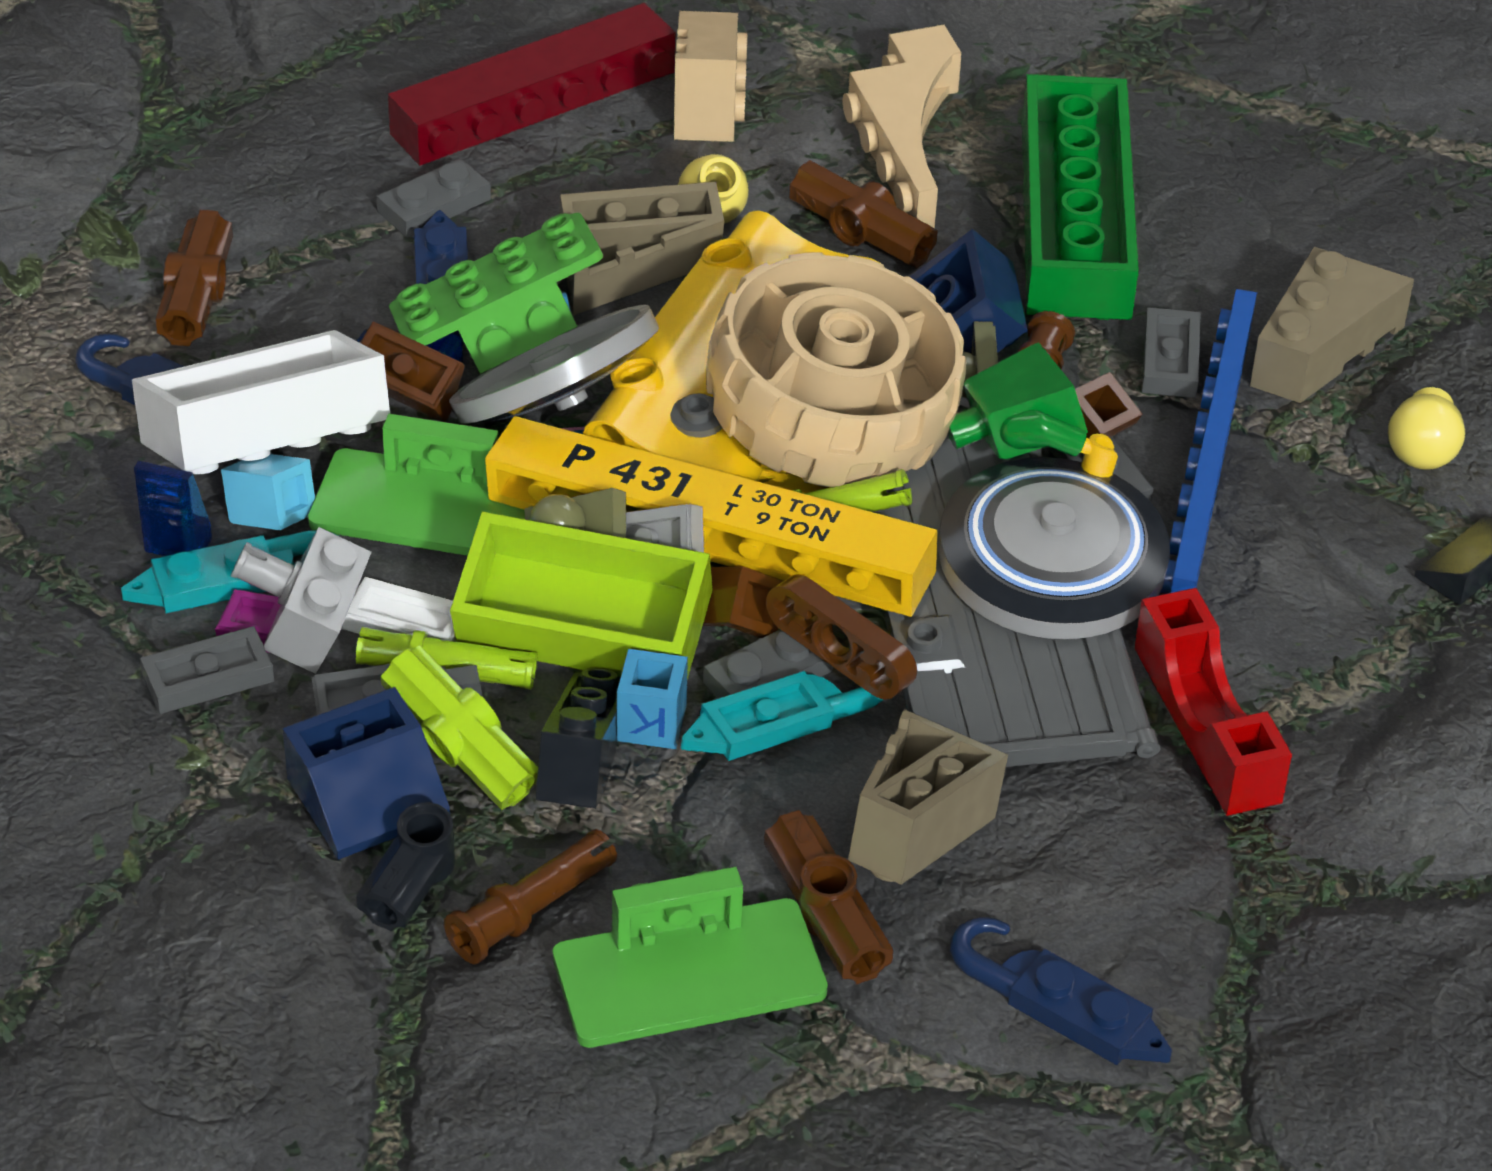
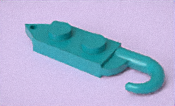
M308 530L266 540L264 535L151 559V568L121 587L122 600L162 606L166 614L230 600L234 589L254 593L266 592L241 579L231 577V573L246 542L294 565L293 557L304 555L317 530Z
M805 671L702 704L700 717L683 735L680 748L688 751L723 754L728 761L830 728L832 721L871 709L882 702L883 699L873 696L862 687L842 693L833 683L825 678L814 674L807 675Z

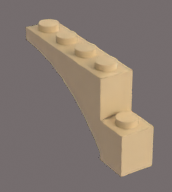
M945 25L889 34L888 55L883 56L882 67L850 72L849 93L843 95L845 118L848 123H854L857 128L862 148L866 153L870 152L873 156L878 176L883 183L887 182L890 186L896 207L935 228L938 187L928 168L922 139L931 118L949 94L958 93L961 51Z

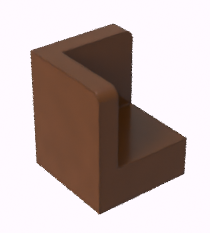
M744 566L711 567L713 591L703 626H727L759 638H764L778 630V627L768 614L766 598L768 592L783 582V580Z

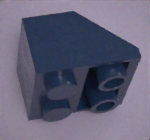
M395 687L283 728L287 779L338 860L396 838L398 835L397 821L400 814L407 807L416 803L430 802L439 804L450 813V807L422 727Z

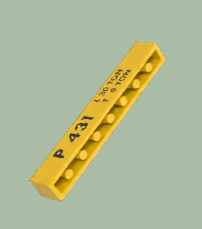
M517 416L513 417L485 457L488 497L491 501L525 510V508L535 506L540 499L550 494L567 495L571 498L615 488L626 492V513L684 504L703 506L704 553L710 554L711 562L729 567L744 566L783 581L792 575H804L834 596L912 617L936 573L937 529Z

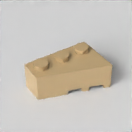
M679 11L677 53L675 55L674 140L734 142V122H744L747 55V33L737 32L738 13Z

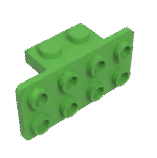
M581 213L559 214L548 219L541 229L523 238L512 237L502 241L488 255L475 261L465 260L453 265L446 271L444 276L426 285L420 283L407 287L398 294L397 299L390 303L389 308L400 334L425 346L458 330L481 374L578 327L556 282L599 262L603 258V253Z
M389 413L382 428L384 454L350 448L337 450L332 457L308 514L309 527L312 530H317L320 527L337 535L467 556L482 512L525 519V510L491 501L488 497L485 457L498 440L497 430Z
M737 867L716 871H702L690 876L653 883H639L631 887L612 890V932L561 941L553 948V962L578 1043L583 1047L593 1048L823 1001L827 996L828 983L798 903L793 899L783 898L742 906L743 884Z

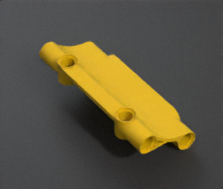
M757 210L746 214L728 238L712 243L703 251L701 258L656 315L655 319L659 325L658 331L630 359L610 374L614 389L587 423L583 434L758 481L762 469L770 468L750 457V451L734 436L729 438L723 428L716 434L703 438L685 435L674 426L670 413L677 401L689 395L705 394L713 397V394H708L706 388L709 342L718 314L728 293H736L742 277L766 262L770 265L788 259L789 255L823 252V255L849 257V255L822 248L805 240L767 212ZM861 257V258H865V259H869V260H872V261L877 262L876 260H874V259H872V258Z

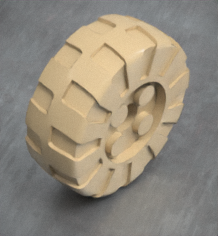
M823 252L789 255L788 259L770 265L766 262L756 267L741 278L735 294L732 292L728 293L718 314L709 342L706 388L708 394H713V413L729 438L734 436L750 451V457L777 473L783 470L802 477L805 483L836 487L893 473L900 469H904L905 472L910 469L917 470L935 455L949 432V427L955 418L960 404L966 375V357L963 356L964 340L951 313H946L936 302L935 295L909 276L903 277L884 268V264L849 255V257L823 255Z

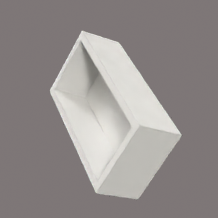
M336 330L132 379L141 443L189 474L209 473L218 469V463L237 458L244 461L263 459L270 455V450L287 445L291 447L313 446L321 442L322 436L337 432L342 434L363 433L371 429L372 423L384 421L388 413L390 414L384 355Z

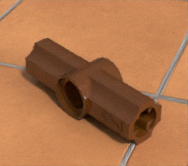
M811 160L799 167L797 175L790 183L789 198L828 219L834 234L847 245L859 246L864 241H867L917 269L928 260L930 252L937 244L938 230L897 208L891 193L879 183L874 181L867 182L863 186L858 187Z
M200 210L197 216L188 219L178 251L169 252L164 268V294L155 320L157 334L167 338L171 345L190 346L192 341L202 337L212 304L220 303L223 299L226 284V259L233 239L232 223L222 218L218 211Z
M800 810L780 815L777 822L765 830L764 845L799 903L808 932L819 938L842 979H851L856 984L877 978L879 972L892 963L893 948L856 888L857 873L855 867L849 860L836 855L814 816H806Z

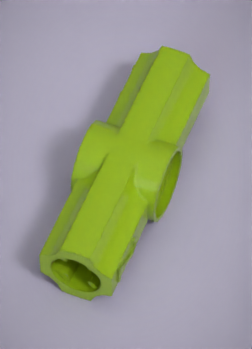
M420 645L413 649L407 648L391 661L390 666L380 676L381 685L386 690L393 687L397 689L421 725L427 744L444 763L450 767L459 765L501 810L509 806H515L529 794L537 782L538 767L501 730V724L496 713L480 694L470 687L462 689Z

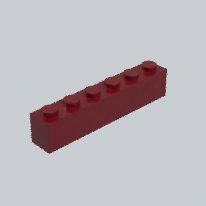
M641 3L388 94L390 135L419 166L674 73L676 32L648 5Z

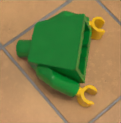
M1039 342L979 372L964 382L963 388L970 408L955 415L948 432L951 443L956 450L983 438L999 459H1009L1037 449L1051 447L1073 457H1076L1079 453H1084L1081 467L1087 473L1098 477L1112 476L1118 459L1112 440L1104 434H1093L1090 438L1086 437L1088 430L1075 387Z

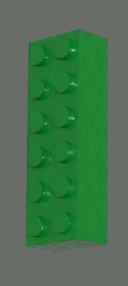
M1027 74L1022 115L1026 315H1035L1042 311H1053L1065 317L1132 320L1139 268L1127 79Z

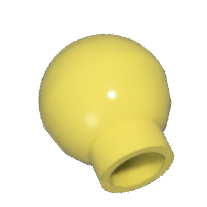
M712 154L697 158L686 166L680 176L678 185L716 182L724 224L732 221L742 212L748 200L749 189L745 173L735 161L723 155Z
M1426 387L1418 390L1412 397L1406 399L1394 412L1389 421L1388 438L1392 450L1402 462L1413 468L1429 470L1448 464L1458 455L1465 440V427L1461 413L1454 405L1451 396L1442 389Z

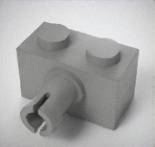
M318 527L300 562L296 561L294 565L246 542L234 566L231 577L241 579L279 597L277 603L280 604V608L264 643L265 650L316 674L341 630L371 551Z

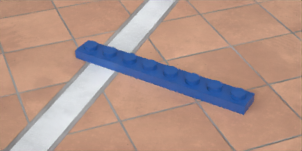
M1236 289L1232 310L1221 308L1216 340L1225 342L1213 343L1208 374L1217 375V378L1206 376L1200 408L1208 409L1209 413L1198 411L1193 444L1202 445L1201 449L1190 447L1185 480L1194 481V484H1182L1176 517L1186 518L1185 523L1174 521L1170 539V555L1178 557L1177 561L1169 560L1164 584L1160 591L1163 594L1197 588L1250 337L1257 292Z

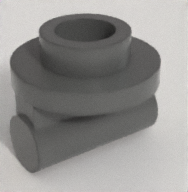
M692 394L680 399L674 404L670 413L674 426L683 434L691 437H708L722 429L713 413L714 398L705 394Z

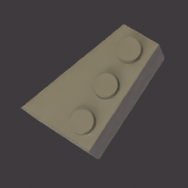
M716 182L560 194V214L581 213L603 253V258L599 262L566 277L573 315L687 275L709 245L723 240L724 217Z
M1314 247L1258 337L1250 386L1298 403L1303 402L1343 372L1345 363L1356 355L1364 357L1374 350L1375 342L1388 332L1395 335L1404 328L1414 279L1345 257L1338 252Z
M904 709L895 735L891 734L882 760L877 761L860 794L848 860L870 870L875 877L881 880L896 882L902 885L995 819L1008 754Z

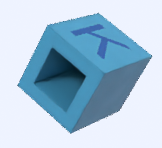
M628 649L617 690V741L669 749L677 748L687 707L688 657Z

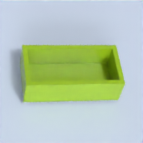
M482 512L450 609L456 641L514 651L537 652V661L581 670L605 668L616 672L617 677L622 675L628 649L688 657V680L713 591L710 554Z

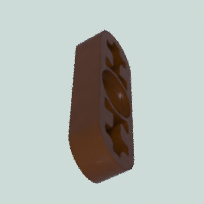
M799 574L792 575L768 592L766 598L767 611L779 629L873 696L880 699H891L915 681L917 665L912 653L904 644L810 578ZM832 625L838 626L846 634L850 649L844 647L837 640L833 633Z

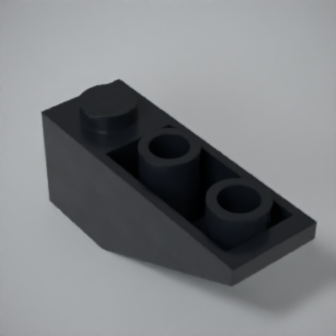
M588 668L582 672H574L541 731L536 800L596 809L607 787L618 745L617 690L620 678L617 677L616 672L605 668Z

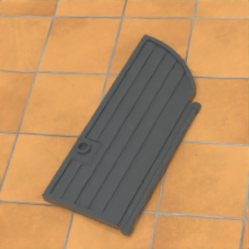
M961 397L957 413L970 408L967 398ZM947 434L939 450L925 465L917 470L910 469L906 471L909 483L904 484L902 487L887 490L890 493L911 488L912 504L873 512L937 529L936 573L912 617L882 609L888 634L909 649L917 665L915 681L902 690L907 711L1008 754L1006 767L1124 756L1126 752H1137L1138 756L1142 758L1155 756L1160 751V745L1155 730L1150 726L1120 628L1106 634L1080 639H1048L1030 636L1004 628L986 619L969 607L950 586L940 564L938 540L942 515L952 495L968 479L989 467L1012 460L1043 456L1041 449H1037L1009 459H999L984 438L956 450Z

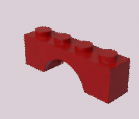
M1197 588L1142 599L1134 649L1225 815L1230 816L1282 804L1292 753L1268 711L1246 715L1237 703L1223 665L1220 628Z

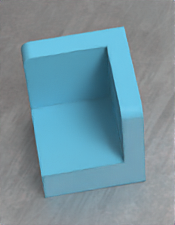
M270 454L268 457L259 460H241L221 469L228 519L232 524L282 530L308 517L315 500L310 459Z

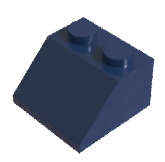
M973 229L910 276V278L923 285L935 295L936 302L946 313H951L964 340L963 351L971 353L974 321L993 322V326L996 328L997 353L1003 348L1014 344L1022 334L1028 331L1013 262Z

